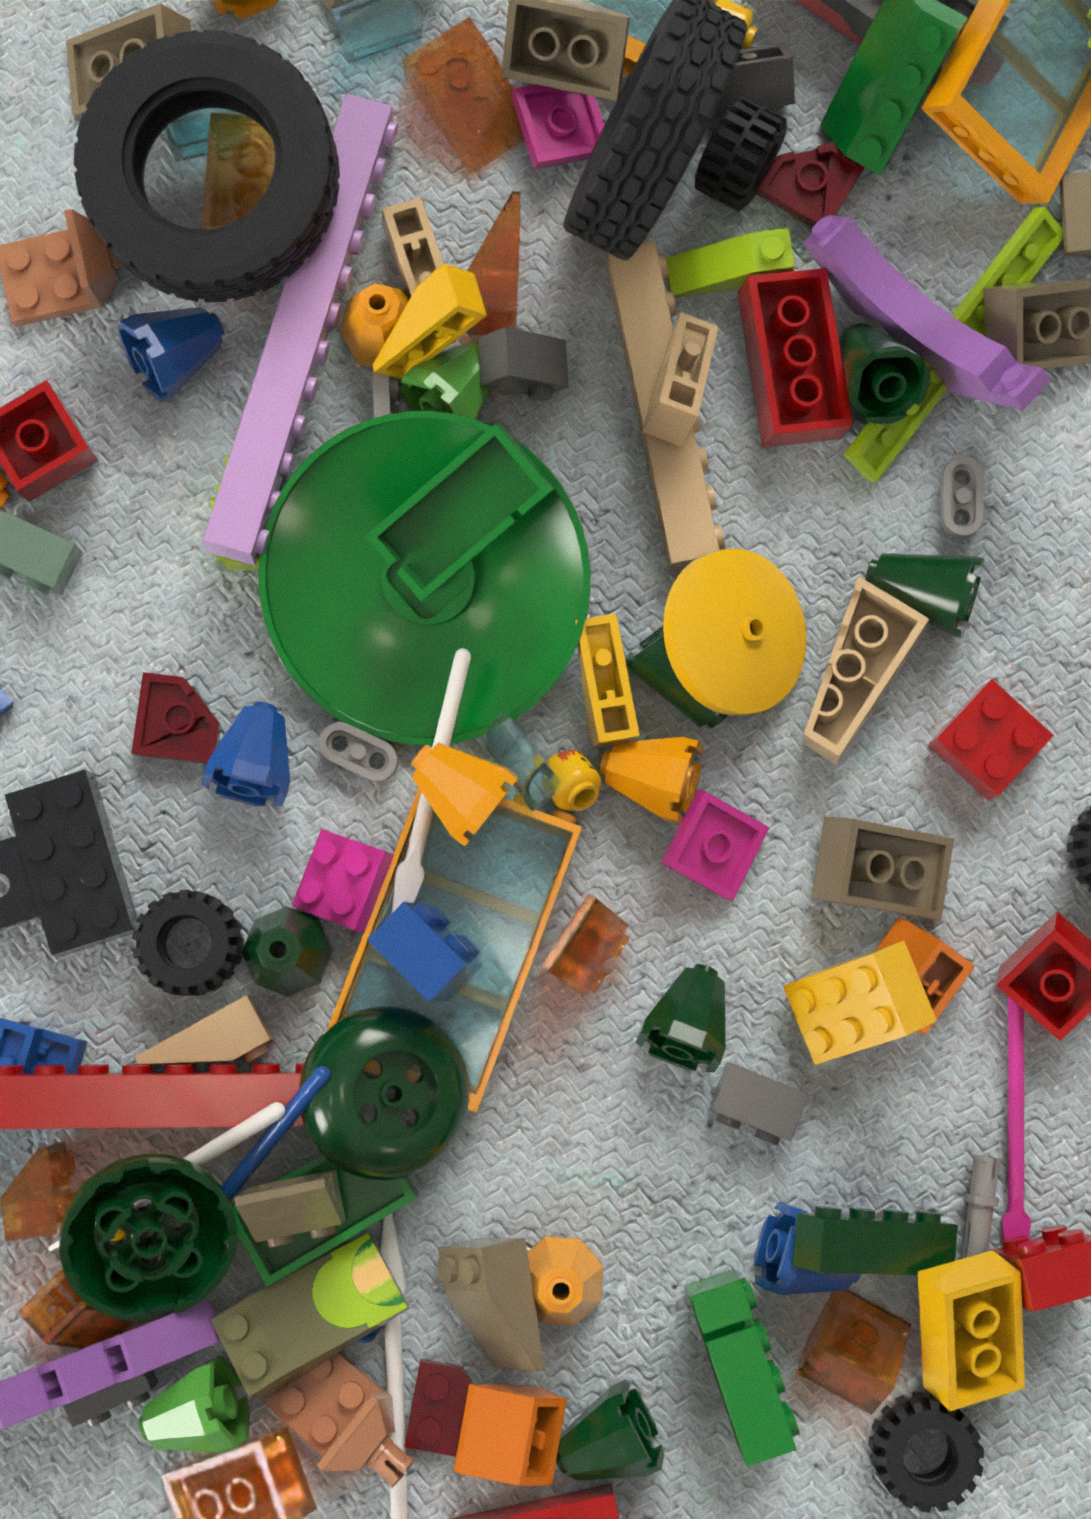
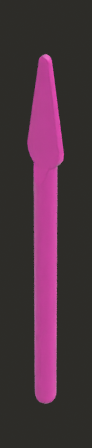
M1008 996L1007 1211L1002 1216L1001 1228L1003 1240L1022 1235L1027 1236L1029 1240L1031 1221L1028 1214L1024 1212V1010Z

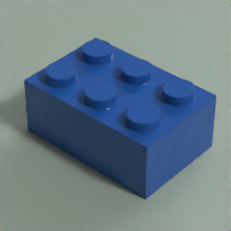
M404 901L367 938L428 1002L448 1001L483 965L476 958L481 953L480 950L466 936H459L458 934L454 936L446 928L451 923L450 920L436 906H430L427 903L423 905L421 902L415 904Z

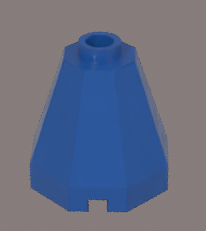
M202 307L133 314L120 321L119 326L122 330L119 331L118 336L135 374L142 372L148 378V380L142 382L147 393L159 402H163L175 396L221 348V336L224 335V329L215 313L209 314Z
M260 701L254 702L253 706L243 707L208 759L201 785L209 789L212 782L217 785L215 793L222 798L253 806H265L267 798H275L273 806L283 805L290 785L285 717L277 712V707Z
M783 1202L777 1203L774 1209L780 1211L777 1217L769 1215L764 1221L755 1251L754 1264L762 1267V1276L755 1274L756 1285L766 1291L780 1295L847 1291L853 1283L858 1282L861 1274L819 1273L793 1266L797 1213L808 1212Z

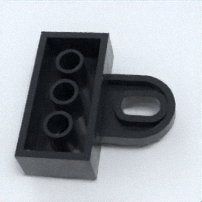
M81 770L5 794L16 836L0 841V874H4L10 882L9 891L6 895L0 897V930L40 918L50 953L53 956H65L132 935L133 930L138 931L137 914L95 774L87 770Z

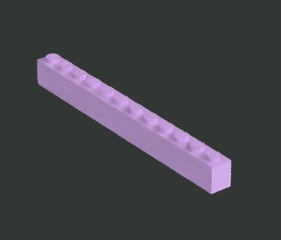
M345 93L332 134L337 147L340 169L337 206L332 209L334 216L327 233H323L321 236L322 242L310 258L306 257L303 261L304 265L289 278H286L202 540L207 553L254 566L256 565L258 555H264L269 531L265 530L272 508L281 493L279 488L283 477L289 478L295 461V454H292L291 450L295 439L301 440L305 431L307 417L303 416L306 402L313 403L317 393L318 379L314 378L318 364L324 366L328 358L330 342L326 341L330 327L336 329L339 323L342 305L338 304L341 291L347 292L352 281L353 268L349 267L353 254L359 255L363 246L365 232L361 231L364 218L370 219L374 211L376 195H373L372 192L375 183H382L385 176L387 159L383 157L387 146L393 147L396 141L398 123L393 122L391 105Z

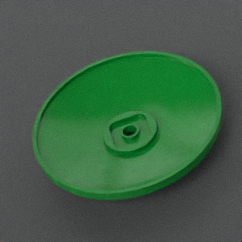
M407 411L383 415L347 428L311 453L296 469L278 496L265 527V530L269 531L264 555L260 554L259 595L268 634L278 656L296 683L317 705L343 723H347L377 738L411 745H433L456 651L461 648H465L470 652L471 660L450 743L477 738L503 727L533 707L551 689L565 670L582 635L591 594V564L583 525L572 500L558 478L532 450L516 438L514 440L555 489L523 516L518 510L515 511L520 519L428 598L421 602L396 573L400 568L408 564L404 558L390 566L366 538L370 531L492 427V425L474 418L439 411Z

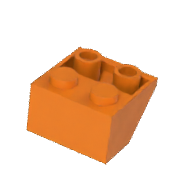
M898 917L875 950L903 940L905 941L935 1017L938 1019L975 968V965L940 939ZM934 1023L915 1031V1033L927 1034Z
M469 1384L454 1472L517 1486H552L567 1398L536 1385Z

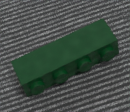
M815 1206V1214L797 1213L793 1266L819 1273L918 1275V1271L955 1261L958 1225L942 1222L940 1213L915 1211V1218H908L909 1212L883 1209L882 1217H875V1210L849 1208V1215H841L842 1209L827 1206Z

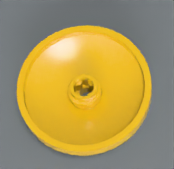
M723 549L695 559L676 578L665 605L663 632L669 661L677 678L687 692L695 700L712 711L731 716L759 713L782 701L794 687L801 673L807 641L802 607L793 587L784 574L774 564L759 554L743 549Z

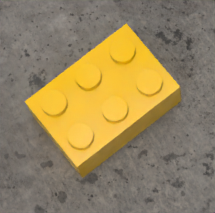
M904 940L811 973L783 986L814 1065L905 1037L937 1021Z
M993 1250L918 1271L923 1387L949 1411L1025 1389L1021 1272Z

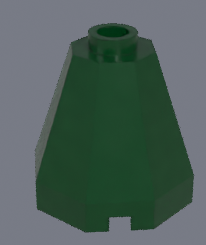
M287 906L254 920L242 950V955L254 983L287 997L321 983L333 953L320 919ZM278 944H285L287 948L286 954L280 958V954L276 952Z
M696 964L694 968L685 967L644 1020L635 1043L643 1047L645 1041L650 1044L648 1051L650 1055L685 1070L696 1071L698 1064L701 1063L707 1064L705 1072L714 1073L721 1064L726 1049L725 982L718 977V972L712 967L703 964Z
M627 1380L610 1386L561 1433L556 1463L563 1474L568 1473L573 1479L579 1481L646 1477L662 1469L665 1456L662 1444L654 1447L651 1437L658 1435L656 1423L640 1392L636 1388L629 1390L630 1383Z

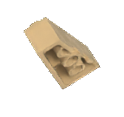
M858 576L803 734V745L838 766L926 632L929 618Z

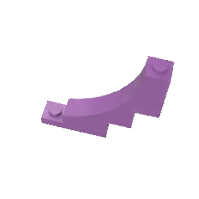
M829 215L822 218L813 226L812 234L802 243L821 269L827 268L828 279L853 313L877 319L890 337L916 351L922 358H925L950 393L1024 410L1051 381L1043 368L1017 363L1006 346L974 331L926 297L887 261L851 217Z
M209 1299L199 1302L181 1313L176 1314V1312H173L1 1380L0 1430L50 1409L71 1403L116 1383L137 1377L220 1342L221 1340L211 1322V1319L216 1317L217 1313L212 1309Z

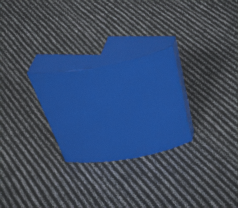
M0 1018V1065H23V1073H34V1066L66 1065V1073H78V1066L81 1065L87 1041Z

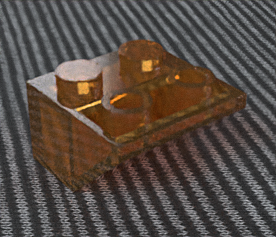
M66 1141L38 1148L1 1196L5 1242L60 1233L64 1213L76 1193H72L70 1176L75 1174V1160L72 1150H67Z
M63 1268L18 1311L45 1344L79 1349L121 1334L135 1322L105 1315L87 1305L72 1290L66 1280Z

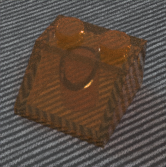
M849 1289L847 1291H832L806 1340L796 1374L872 1415L895 1388L912 1324Z

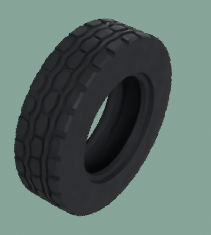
M672 0L634 65L586 163L564 219L563 227L567 232L575 236L578 235L580 239L588 241V243L621 260H628L634 255L670 200L716 111L745 39L747 24L743 19L730 14V12L721 9V7L707 0Z
M197 30L175 33V36H164L147 43L146 47L142 49L139 47L122 59L123 62L118 66L115 65L101 80L102 84L99 88H95L85 106L87 110L85 114L81 115L76 133L78 142L74 143L73 165L77 168V171L74 173L78 195L82 198L81 204L94 230L120 263L142 282L145 281L150 287L168 295L171 293L175 294L177 298L195 302L202 299L205 303L227 302V299L232 298L236 301L255 296V292L260 290L264 292L278 285L285 276L289 278L304 265L303 261L306 257L310 258L322 242L321 236L323 233H327L334 216L332 209L337 206L340 187L338 182L340 169L337 147L324 109L309 82L303 79V74L289 60H282L280 53L263 43L258 45L254 39L236 33L232 36L227 34L226 31L204 30V32H197ZM222 108L242 113L260 124L271 136L274 144L275 165L272 179L259 203L239 220L213 229L182 227L169 222L157 214L150 207L146 197L144 170L149 151L160 133L181 116L201 109Z

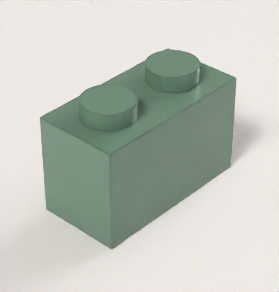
M0 510V576L11 579L12 574H16L27 579L24 586L35 592L47 596L51 590L62 595L83 551L75 543Z

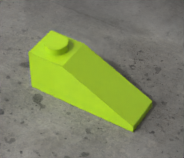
M789 228L747 233L666 257L669 290L673 293L674 298L739 290L747 276L791 272L795 268Z

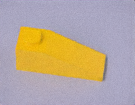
M445 263L435 269L428 278L420 283L374 361V372L401 380L413 366L431 360L486 317L487 314L475 274Z
M617 614L586 618L577 647L584 708L592 749L611 746L619 742L634 741L640 735Z

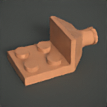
M69 209L64 211L68 230L0 245V270L11 320L15 327L101 308L118 282L117 269L124 265L120 263L94 230L88 218L75 210Z
M339 1352L275 1392L264 1403L323 1456L316 1465L322 1472L360 1470L368 1466L370 1469L375 1470L393 1488L405 1475L403 1472L409 1470L415 1459L410 1455L408 1456L394 1444V1441L390 1438L395 1432L392 1396L342 1352Z

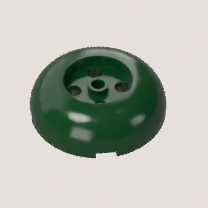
M379 1006L350 1013L318 1038L305 1060L299 1089L317 1067L326 1066L331 1072L328 1082L314 1096L301 1114L305 1129L326 1159L347 1173L371 1180H395L409 1177L423 1171L438 1161L453 1145L463 1127L468 1111L470 1093L469 1078L463 1057L451 1037L438 1024L418 1012L399 1007ZM370 1060L377 1061L381 1068L380 1074L374 1079H369L364 1073L365 1064ZM411 1065H418L421 1071V1076L415 1084L410 1083L406 1078V1071ZM391 1086V1088L395 1089L396 1094L395 1098H391L388 1101L386 1090ZM365 1104H371L375 1109V1118L369 1123H364L359 1118V1110ZM408 1108H412L416 1116L415 1122L411 1127H405L401 1122V1115Z
M141 1154L123 1158L92 1175L71 1199L64 1213L59 1233V1254L64 1275L72 1290L81 1300L105 1315L129 1321H150L149 1316L164 1314L174 1310L178 1314L206 1298L219 1285L228 1272L237 1247L236 1218L232 1204L223 1187L210 1173L197 1164L167 1154ZM141 1199L150 1200L149 1204L144 1207L133 1205ZM173 1216L179 1223L184 1224L180 1227H172L168 1224V1221ZM119 1228L125 1231L122 1239L111 1241V1239L115 1238Z

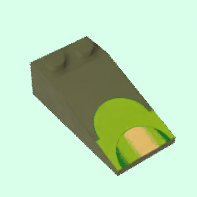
M366 1233L272 1285L244 1298L211 1319V1322L247 1396L267 1398L410 1309L372 1234Z

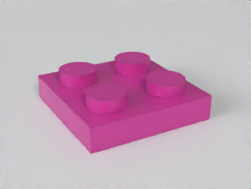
M541 85L514 88L511 99L534 170L589 159L604 127L594 96Z
M698 789L661 864L724 899L733 902L769 827L710 793Z
M321 829L291 907L364 934L394 855Z

